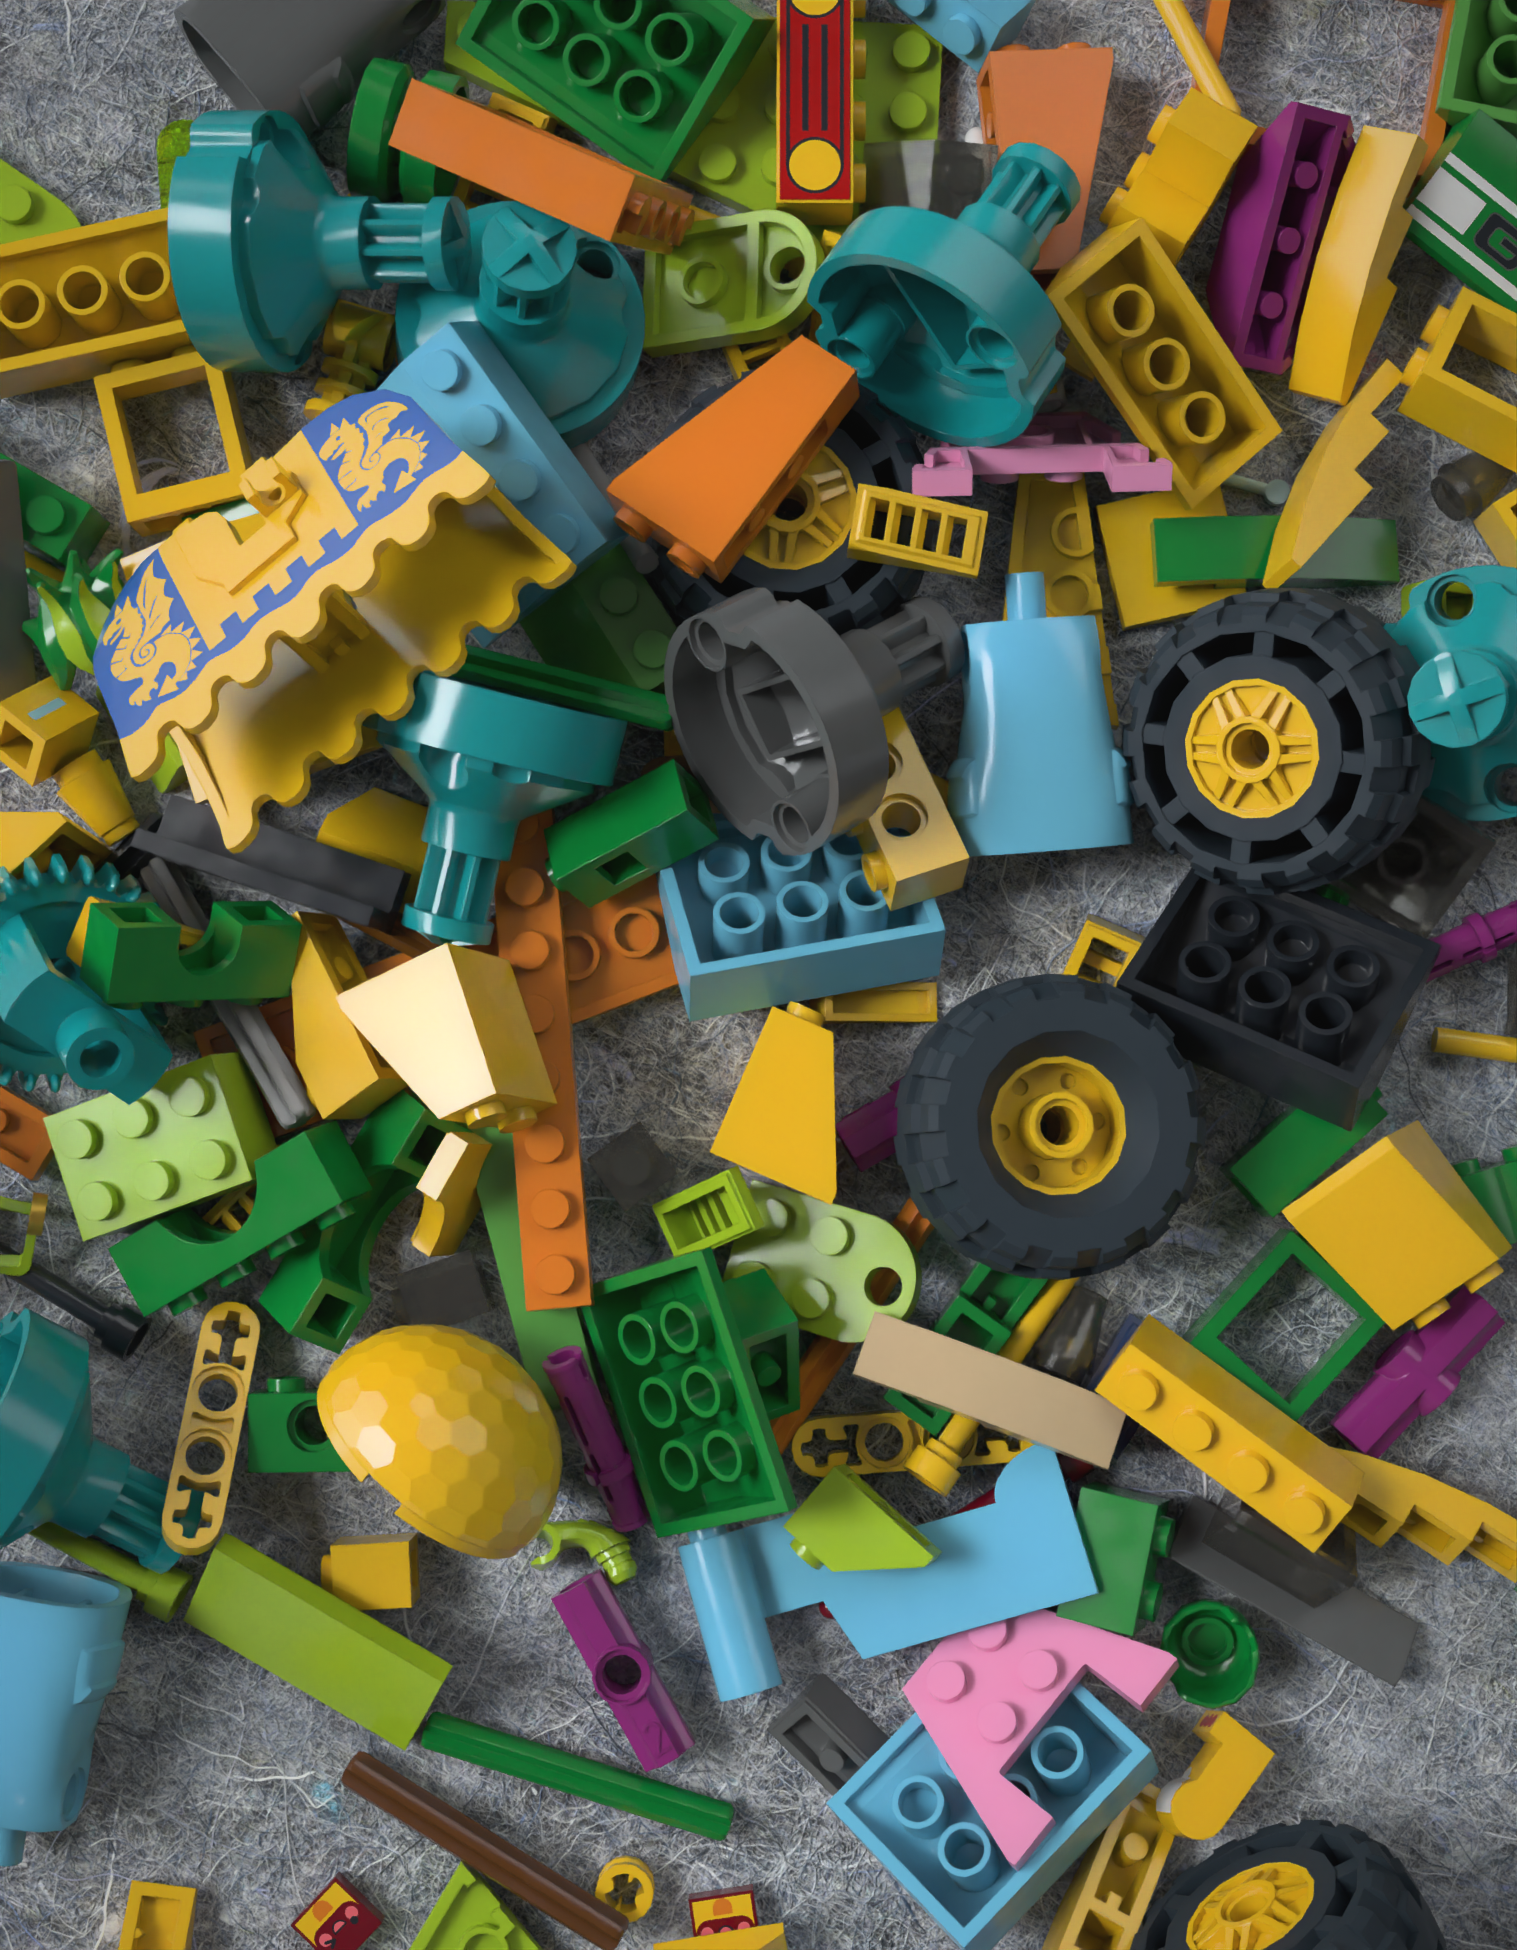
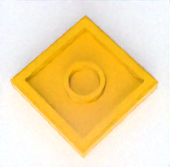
M1220 485L1190 510H1185L1173 490L1158 491L1095 506L1093 513L1122 631L1192 616L1198 612L1197 609L1231 595L1246 593L1245 587L1214 589L1213 584L1154 587L1150 531L1152 520L1154 518L1228 516Z

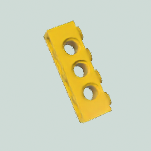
M899 707L882 717L889 752L888 782L882 802L868 820L845 833L848 837H857L864 852L861 856V864L866 881L873 892L881 890L890 912L962 888L970 859ZM902 828L911 835L897 837L887 832L886 829Z

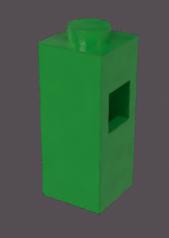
M674 759L543 830L549 857L545 859V867L549 878L558 890L570 892L588 908L720 839L707 794L699 782Z
M1377 1086L1351 1132L1289 1105L1219 1169L1261 1216L1274 1218L1388 1115L1377 1102L1383 1097V1094Z

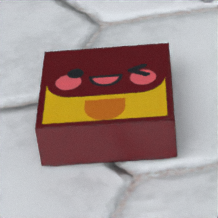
M338 1872L297 1915L290 1926L315 1950H357L382 1924L385 1916L344 1875Z
M753 1884L689 1894L688 1901L694 1937L759 1926Z

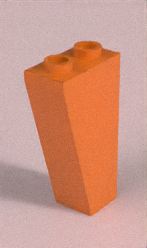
M1072 42L1064 44L1057 49L1030 50V47L1023 44L1006 45L996 51H989L976 79L988 186L992 182V169L1007 147L1018 142L1035 143L1053 151L1064 159L1075 172L1081 186L1080 201L1066 221L1054 226L1040 247L1039 261L1030 273L1044 292L1060 268L1079 253L1114 60L1112 47L1091 48L1088 43Z
M803 335L799 336L613 479L606 489L616 513L613 520L621 529L636 540L645 543L649 537H652L670 549L666 554L667 557L688 575L699 578L704 572L721 584L860 397L856 369Z

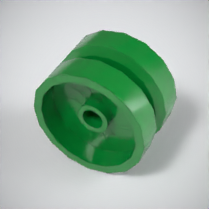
M373 57L366 67L354 104L347 146L346 173L348 190L351 196H376L382 203H390L400 190L404 203H429L432 197L453 196L459 178L458 175L388 145L411 79H416L411 64ZM429 70L421 79V82L470 99L469 85L465 76Z

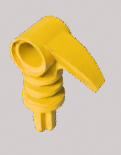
M338 299L326 323L323 337L324 354L333 356L325 357L321 366V371L329 377L317 378L314 391L321 395L322 398H311L306 401L303 414L312 421L327 408L351 395L365 393V388L375 389L379 375L372 371L371 368L387 372L395 358V315Z

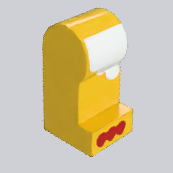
M1205 1711L1192 1730L1205 1744L1183 1773V1776L1169 1781L1160 1790L1156 1799V1813L1159 1822L1168 1832L1175 1836L1205 1840L1215 1836L1226 1824L1275 1755L1271 1749L1225 1711Z

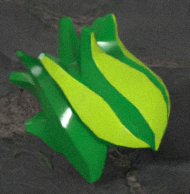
M117 548L113 550L92 571L84 559H79L77 551L70 550L62 582L52 579L32 568L26 569L27 586L38 594L39 609L38 617L23 621L22 631L34 641L46 667L60 690L71 689L76 668L95 676L93 655L98 638L114 602L125 586L118 575V565L124 553L122 549Z

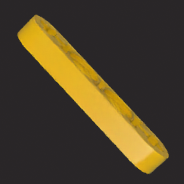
M223 1302L214 1306L206 1314L200 1330L162 1513V1535L166 1544L174 1552L185 1556L199 1555L208 1551L217 1542L222 1529L260 1336V1322L255 1312L247 1305L239 1302ZM227 1320L239 1322V1333L249 1335L248 1338L241 1337L235 1341L231 1365L218 1363L222 1337L220 1334L212 1332V1330H223ZM207 1358L215 1363L204 1364L203 1362ZM241 1364L245 1366L242 1371L234 1367ZM219 1379L229 1382L237 1394L235 1403L229 1409L212 1411L201 1403L199 1391L206 1382ZM199 1442L216 1444L222 1450L224 1463L217 1472L210 1475H200L193 1472L187 1465L186 1454L188 1450ZM180 1483L197 1491H211L215 1489L220 1491L218 1497H214L207 1492L204 1493L201 1520L211 1523L210 1528H199L196 1538L184 1537L183 1526L172 1522L174 1517H185L188 1512L191 1490L178 1491L177 1488Z
M900 1410L815 1416L806 1419L797 1429L792 1438L791 1451L794 1462L803 1472L816 1477H826L834 1466L846 1464L856 1474L907 1471L903 1467L917 1445L925 1447L929 1441L930 1432ZM880 1423H889L897 1427L903 1438L900 1451L894 1457L886 1460L877 1459L872 1456L865 1445L868 1431ZM845 1425H858L855 1445L861 1460L860 1462L846 1463L848 1449L828 1452L827 1463L816 1464L812 1453H802L801 1444L812 1440V1430L825 1429L827 1439L845 1440L847 1436L843 1427ZM975 1430L958 1455L963 1460L960 1466L1009 1463L1018 1454L1034 1444L1019 1439L1017 1448L1008 1449V1445L1003 1438H984L988 1451L975 1453L978 1434Z

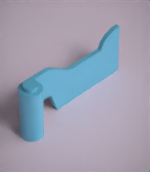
M1037 1445L1025 1449L1006 1465L998 1477L995 1486L996 1503L914 1526L942 1551L939 1557L926 1567L832 1572L823 1565L820 1570H817L800 1558L790 1546L791 1541L795 1537L783 1526L793 1514L728 1533L725 1525L687 1532L690 1544L678 1547L720 1702L755 1694L783 1683L765 1618L823 1601L862 1659H867L1099 1593L1057 1452Z

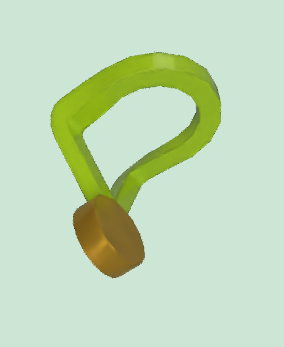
M34 1192L32 1202L18 1201L0 1196V1210L30 1216L24 1252L21 1255L0 1254V1274L22 1276L30 1270L36 1236H42L49 1194Z

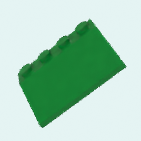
M478 0L455 44L625 166L665 182L743 77L776 19L750 0Z
M711 1247L665 1258L593 1283L594 1306L581 1307L657 1538L789 1512L797 1508L798 1505Z

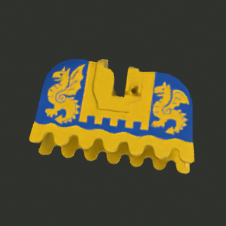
M387 389L351 395L327 408L304 426L274 457L271 456L268 460L265 457H261L239 476L242 482L238 486L245 499L260 512L266 524L243 542L236 528L218 512L204 513L195 520L187 518L172 531L173 534L142 561L127 581L114 602L98 638L93 655V670L117 729L130 776L140 783L147 781L159 770L166 757L164 741L167 734L170 733L188 759L219 823L224 844L233 854L242 852L257 837L260 828L258 812L265 802L275 800L283 807H293L302 802L308 795L311 787L309 770L316 759L327 757L335 764H345L358 754L363 743L361 726L368 716L379 714L387 721H396L404 717L413 706L415 700L413 682L419 673L424 670H431L439 677H449L458 672L464 665L467 657L465 639L472 629L484 627L493 634L502 633L511 628L520 613L517 597L523 586L528 583H537L544 589H555L570 579L577 569V566L565 553L515 508L495 486L496 481L455 445L445 431L412 397ZM344 590L355 602L357 609L355 610L336 591Z

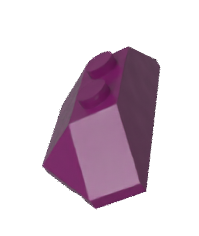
M1291 101L1238 162L1206 286V294L1214 327L1241 367L1282 375L1292 365L1291 360L1295 354L1300 321L1316 257L1339 186L1356 146L1352 137L1354 128L1351 116Z

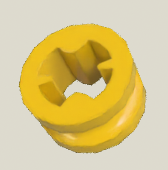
M628 1855L615 1857L606 1863L599 1873L595 1896L627 1916L629 1922H635L643 1917L651 1907L655 1889L653 1873L648 1865L637 1857ZM629 1874V1883L635 1877L642 1884L636 1890L634 1903L621 1904L622 1895L619 1896L617 1901L610 1896L609 1892L614 1889L616 1875Z

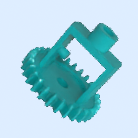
M53 854L47 873H40L32 857L24 858L23 878L18 880L5 866L0 867V1084L2 1086H7L11 1082L13 1075L18 1071V1079L23 1090L32 1092L40 1074H44L51 1092L57 1093L61 1088L63 1074L68 1073L78 1087L89 1090L106 1089L130 1105L145 1095L158 1082L173 1057L171 1050L156 1026H165L168 1023L167 1015L162 1007L157 1004L160 1002L143 1003L141 1008L135 1010H122L110 1007L79 978L81 967L66 954L68 942L85 902L90 896L116 903L153 902L159 908L161 907L150 891L141 894L142 887L131 874L120 881V874L115 866L109 862H106L95 874L94 866L88 856L80 855L71 872H68L67 865L60 854ZM59 958L56 963L52 964L50 959Z

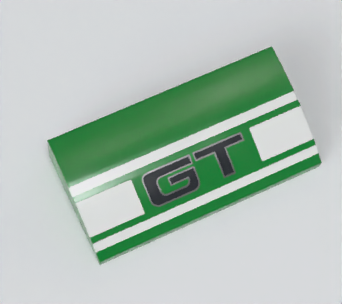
M1479 108L1452 127L1403 205V208L1413 217L1405 236L1473 291L1517 313V139Z

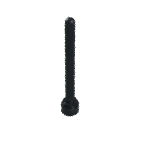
M0 1242V1254L21 1255ZM33 1261L30 1270L22 1276L6 1275L94 1328V1337L102 1341L101 1348L123 1362L127 1361L134 1354L151 1326L152 1317H144L142 1312L134 1306L128 1304L123 1308L114 1303L108 1307Z

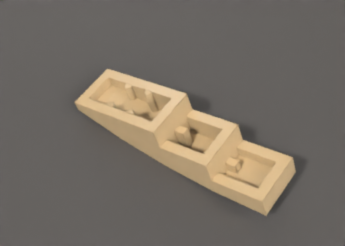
M876 1311L874 1312L853 1372L855 1377L909 1395L917 1398L922 1403L979 1422L986 1428L1105 1470H1109L1127 1415L1099 1394L996 1354Z

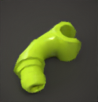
M580 1518L577 1521L547 1522L537 1538L548 1541L551 1546L549 1553L541 1557L538 1556L530 1562L531 1567L539 1571L551 1568L564 1550L584 1548L588 1551L591 1559H596L598 1565L603 1566L607 1581L614 1586L626 1583L636 1577L637 1564L630 1555L632 1550L629 1546L632 1540L619 1531L605 1527L595 1521Z

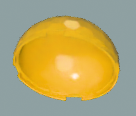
M434 1324L401 1325L381 1330L349 1348L333 1362L328 1373L320 1382L317 1391L319 1416L328 1438L341 1459L360 1482H363L370 1474L374 1480L401 1503L394 1514L421 1533L465 1554L486 1559H505L515 1556L521 1548H524L537 1538L546 1525L556 1503L562 1474L563 1461L560 1433L555 1416L539 1385L515 1358L499 1346L465 1330Z

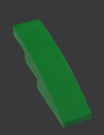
M1281 515L1154 518L1150 524L1154 587L1213 584L1214 589L1263 587L1262 583L1275 529ZM1346 517L1308 561L1278 588L1319 589L1398 584L1400 576L1396 520Z
M976 1261L929 1330L997 1354L1012 1334L1013 1326L1048 1279L1023 1278L993 1270ZM889 1388L883 1395L886 1401L934 1436L938 1434L952 1415L950 1412L922 1403L917 1398Z

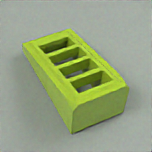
M738 1165L652 1205L674 1256L707 1247L714 1249L765 1226Z

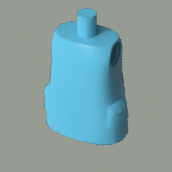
M1044 572L1006 574L1005 589L1008 620L961 626L960 633L965 648V662L961 669L963 716L957 747V759L952 762L946 775L949 780L947 810L969 857L1133 844L1134 837L1130 806L1135 802L1128 782L1132 781L1129 771L1131 763L1127 756H1123V750L1116 747L1101 674L1100 644L1095 615L1047 617Z
M0 1561V1866H14L22 1862L26 1831H62L74 1823L78 1817L88 1784L96 1728L105 1698L117 1683L116 1677L126 1644L122 1640L133 1594L129 1587L117 1581L61 1567Z

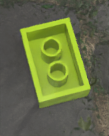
M239 1052L210 1054L164 1072L158 1082L145 1095L130 1105L112 1093H108L43 1118L83 1242L128 1231L256 1184L254 1161L277 1148L255 1079Z

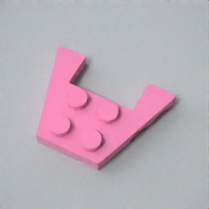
M1086 411L1036 413L1023 433L1001 445L968 447L940 441V447L930 448L924 454V464H915L913 466L912 494L924 497L972 496L973 475H980V479L987 483L1006 484L1017 481L1019 474L1044 473V477L1047 480L1055 482H1074L1083 478V472H1103L1111 492L1171 491L1173 464L1166 458H1158L1156 462H1149V448L1140 443H1120V431Z
M1040 1609L945 1636L902 1690L1007 1861L1015 1870L1019 1871L1052 1830L1056 1822L1049 1813L1004 1777L1086 1672H1091L1143 1713L1179 1668L1178 1660L1172 1654L1088 1624L1057 1617V1613Z

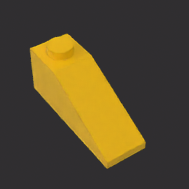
M296 911L291 916L302 924L291 982L296 1064L306 1083L308 1099L320 1112L323 1120L363 1119L407 1087L408 1084L339 1009L336 996L368 981V978L338 918L323 913Z
M1148 1783L1089 1846L1057 1909L1041 1950H1130L1134 1935L1139 1930L1175 1835L1168 1832L1162 1826L1156 1813V1799L1160 1793V1788Z

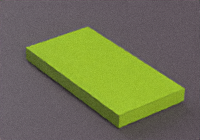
M226 1532L211 1554L183 1621L404 1751L407 1749L453 1667L444 1659Z

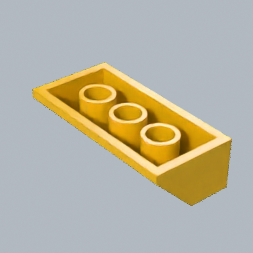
M168 207L0 244V399L93 379L95 376L110 373L111 366L126 360L140 359L151 363L171 358V353L175 349L193 345L182 321L172 282L168 250Z
M1142 217L1107 229L1060 268L1045 293L1058 314L1062 324L1061 327L1139 442L1149 448L1151 460L1156 462L1158 458H1166L1172 462V490L1185 510L1193 509L1283 431Z

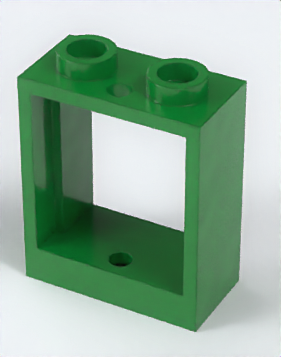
M1279 1228L1181 1338L1296 1422L1385 1322L1300 1233L1296 1235L1292 1230ZM1289 1257H1292L1357 1318L1283 1399L1217 1337Z

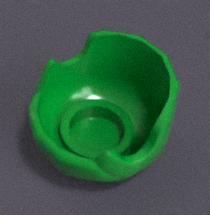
M1204 1598L1181 1605L1164 1624L1160 1650L1169 1652L1178 1660L1179 1668L1170 1680L1178 1696L1184 1701L1213 1710L1237 1703L1254 1686L1260 1663L1259 1644L1255 1631L1244 1615L1233 1605H1226L1221 1600Z

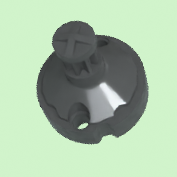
M752 588L744 590L686 619L678 626L669 642L664 666L665 695L669 705V715L672 717V726L683 755L700 786L717 809L733 826L751 840L761 835L768 836L783 855L797 856L813 852L862 824L876 812L884 797L889 773V752L882 717L899 707L901 699L925 686L938 687L951 680L961 672L965 662V648L960 630L951 614L939 602L926 596L913 597L894 609L896 614L866 630L852 629L839 636L820 615L798 599L793 602L775 601L771 592L766 588Z

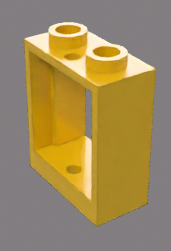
M1463 286L1449 309L1438 304L1426 323L1419 339L1429 345L1426 351L1417 347L1403 371L1399 382L1408 386V389L1397 412L1517 473V407L1442 369L1455 342L1517 374V313Z
M187 345L175 349L171 353V358L151 363L140 359L126 360L111 366L110 373L93 377L127 523L141 537L174 530L182 523V517L245 499L238 486L242 482L239 476L252 466L253 462L231 372L213 368L200 356L194 345ZM208 380L230 472L144 493L122 401Z

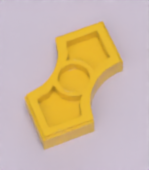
M452 1131L446 1133L416 1186L417 1189L423 1192L424 1204L420 1220L410 1239L412 1246L429 1257L455 1254L481 1208L476 1186L483 1163L493 1144L475 1133Z

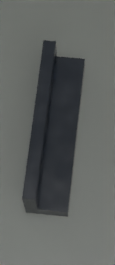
M174 794L170 796L157 834L140 828L136 829L131 846L141 851L387 935H391L411 878V874L404 870L259 823L260 828L253 842L242 852L233 854L224 844L221 829L212 807L196 804L195 801Z

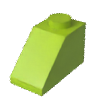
M846 1464L834 1466L783 1526L795 1537L790 1543L791 1548L807 1564L817 1570H820L823 1565L832 1572L926 1567L933 1563L942 1553L938 1547Z

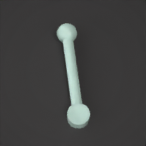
M1232 474L1222 483L1263 495L1265 501L1272 506L1282 505L1290 494L1289 485L1281 479L1272 480L1267 484Z

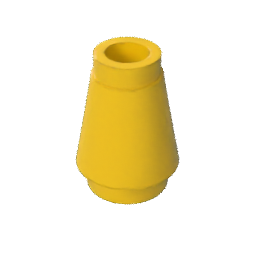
M95 749L70 762L52 776L60 788L56 794L100 838H103L108 847H112L122 841L140 826L134 817L133 809L110 759L103 761Z

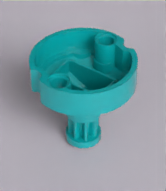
M211 110L205 112L191 124L190 149L187 155L177 156L174 164L168 202V250L175 297L182 321L194 347L200 356L217 370L226 372L288 373L300 368L311 355L312 341H316L323 332L342 290H377L384 283H430L436 291L461 290L467 282L472 254L471 229L465 205L458 196L432 197L429 203H382L376 196H340L315 150L312 148L305 132L298 122L286 112L280 110Z
M1018 142L1007 147L992 169V182L976 203L964 208L957 220L933 211L905 206L877 208L856 218L815 272L808 287L807 302L821 315L822 323L815 333L820 346L856 369L858 383L876 393L879 404L886 407L895 417L900 415L909 428L943 442L968 447L997 446L1018 437L1030 424L1061 377L1065 367L1066 357L1055 348L1056 334L1061 328V321L1050 299L1030 273L1039 261L1040 247L1054 226L1066 221L1080 201L1081 186L1075 172L1064 159L1050 149L1035 143Z
M501 201L467 210L471 229L472 254L467 282L463 288L457 291H436L430 283H400L395 312V343L398 365L448 322L478 320L571 450L594 438L606 428L619 413L632 390L645 337L644 305L635 276L625 258L612 242L580 228L576 229L564 221L518 201ZM585 270L599 271L607 279L594 277L585 272Z
M1497 565L1459 568L1432 577L1414 587L1409 594L1410 609L1398 622L1386 623L1383 628L1400 646L1406 645L1420 667L1412 678L1407 695L1409 715L1417 730L1431 741L1432 757H1436L1430 786L1423 790L1418 805L1435 813L1469 821L1503 820L1517 817V802L1509 800L1501 790L1503 774L1509 768H1517V568ZM1462 582L1473 593L1474 603L1471 611L1465 617L1457 620L1445 613L1442 607V597L1450 585Z
M424 670L414 679L413 690L415 700L412 708L404 717L396 721H387L379 714H371L362 723L363 726L378 731L376 740L429 798L428 810L421 835V840L427 842L428 847L415 902L405 904L401 924L416 930L432 943L438 945L445 943L457 946L489 945L495 925L487 921L500 863L501 861H510L521 820L592 794L596 784L612 786L628 722L453 676L439 677L432 671Z
M26 1307L20 1315L11 1311L0 1321V1550L40 1525L52 1522L84 1538L93 1534L139 1557L140 1565L159 1574L169 1571L182 1555L174 1552L166 1544L162 1535V1513L169 1482L131 1464L130 1455L100 1441L93 1435L88 1364L89 1344L87 1339ZM180 1483L177 1488L178 1491L191 1490L188 1512L185 1517H174L172 1522L183 1526L184 1537L193 1538L201 1519L204 1492L197 1491Z

